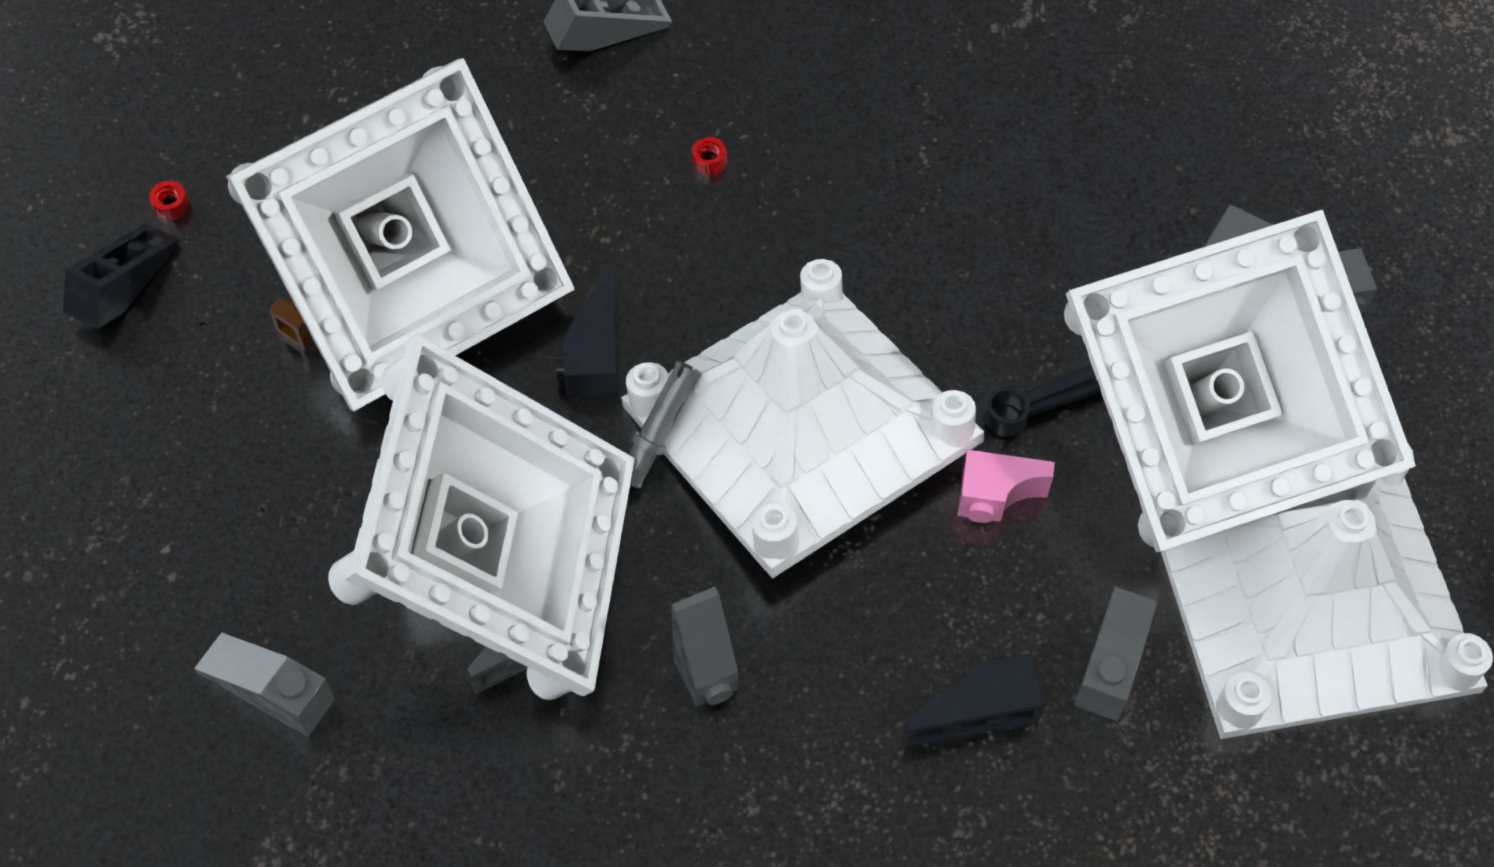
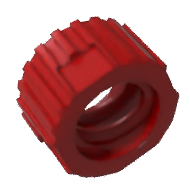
M707 137L698 140L692 147L693 166L704 175H717L727 166V150L720 139ZM705 152L717 154V157L712 160L701 158Z
M172 180L160 182L149 193L150 203L157 217L167 221H174L182 218L189 209L190 203L186 191L178 182ZM167 198H177V200L170 205H164L162 203Z

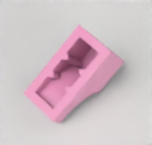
M967 450L962 471L957 516L968 517L970 520L978 523L1001 522L1004 510L1013 503L1033 497L1047 498L1053 480L1055 462Z

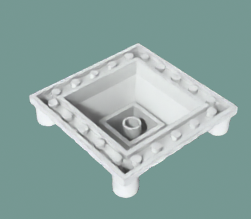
M464 58L457 59L445 66L431 68L421 79L254 163L241 164L231 174L226 176L230 195L243 206L321 355L325 359L331 371L330 380L332 386L338 393L343 395L348 407L352 411L386 394L381 383L382 373L386 367L403 356L406 342L416 334L449 353L457 355L575 290Z
M1323 209L1081 286L1066 293L1068 303L1064 311L1065 322L1070 330L1082 336L1086 345L1089 359L1100 385L1104 402L1114 425L1118 442L1143 510L1138 523L1139 534L1144 542L1155 548L1156 552L1416 466Z
M825 259L811 261L802 268L800 273L801 293L789 299L785 304L779 305L762 315L755 322H751L732 333L730 337L702 351L700 355L684 362L692 366V370L697 369L702 374L697 379L663 443L666 447L663 454L772 579L967 453V450H972L984 442V431L975 423L976 408L973 399L965 392L957 390L942 393L843 294L841 269L834 262ZM652 362L636 365L628 372L626 376L628 394L621 397L623 408L641 428L671 372L667 373L661 365Z
M416 334L406 342L403 356L386 367L382 373L381 383L383 390L388 398L393 401L389 415L390 419L386 426L380 457L374 472L372 488L368 495L355 549L332 565L328 578L330 588L339 600L350 605L361 604L376 594H380L394 602L404 604L407 608L429 619L438 621L447 628L464 636H469L476 642L498 653L501 652L507 655L509 658L528 667L527 679L534 693L542 699L553 700L571 691L580 696H585L595 689L635 458Z
M1409 446V449H1410V451H1411V454H1412V457H1413V460H1414L1413 451H1412L1411 447ZM1409 469L1161 551L1220 739L1482 693L1488 686L1484 674L1491 667L1493 661L1492 651L1488 644L1479 636L1463 632L1462 624L1450 599V593L1441 570L1438 568L1436 557L1424 532L1423 524L1404 478Z

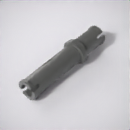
M676 360L675 367L641 431H635L631 438L634 444L628 455L635 458L630 485L633 487H642L643 481L656 456H662L666 447L663 443L697 379L702 374L697 369L692 370V366L682 361Z

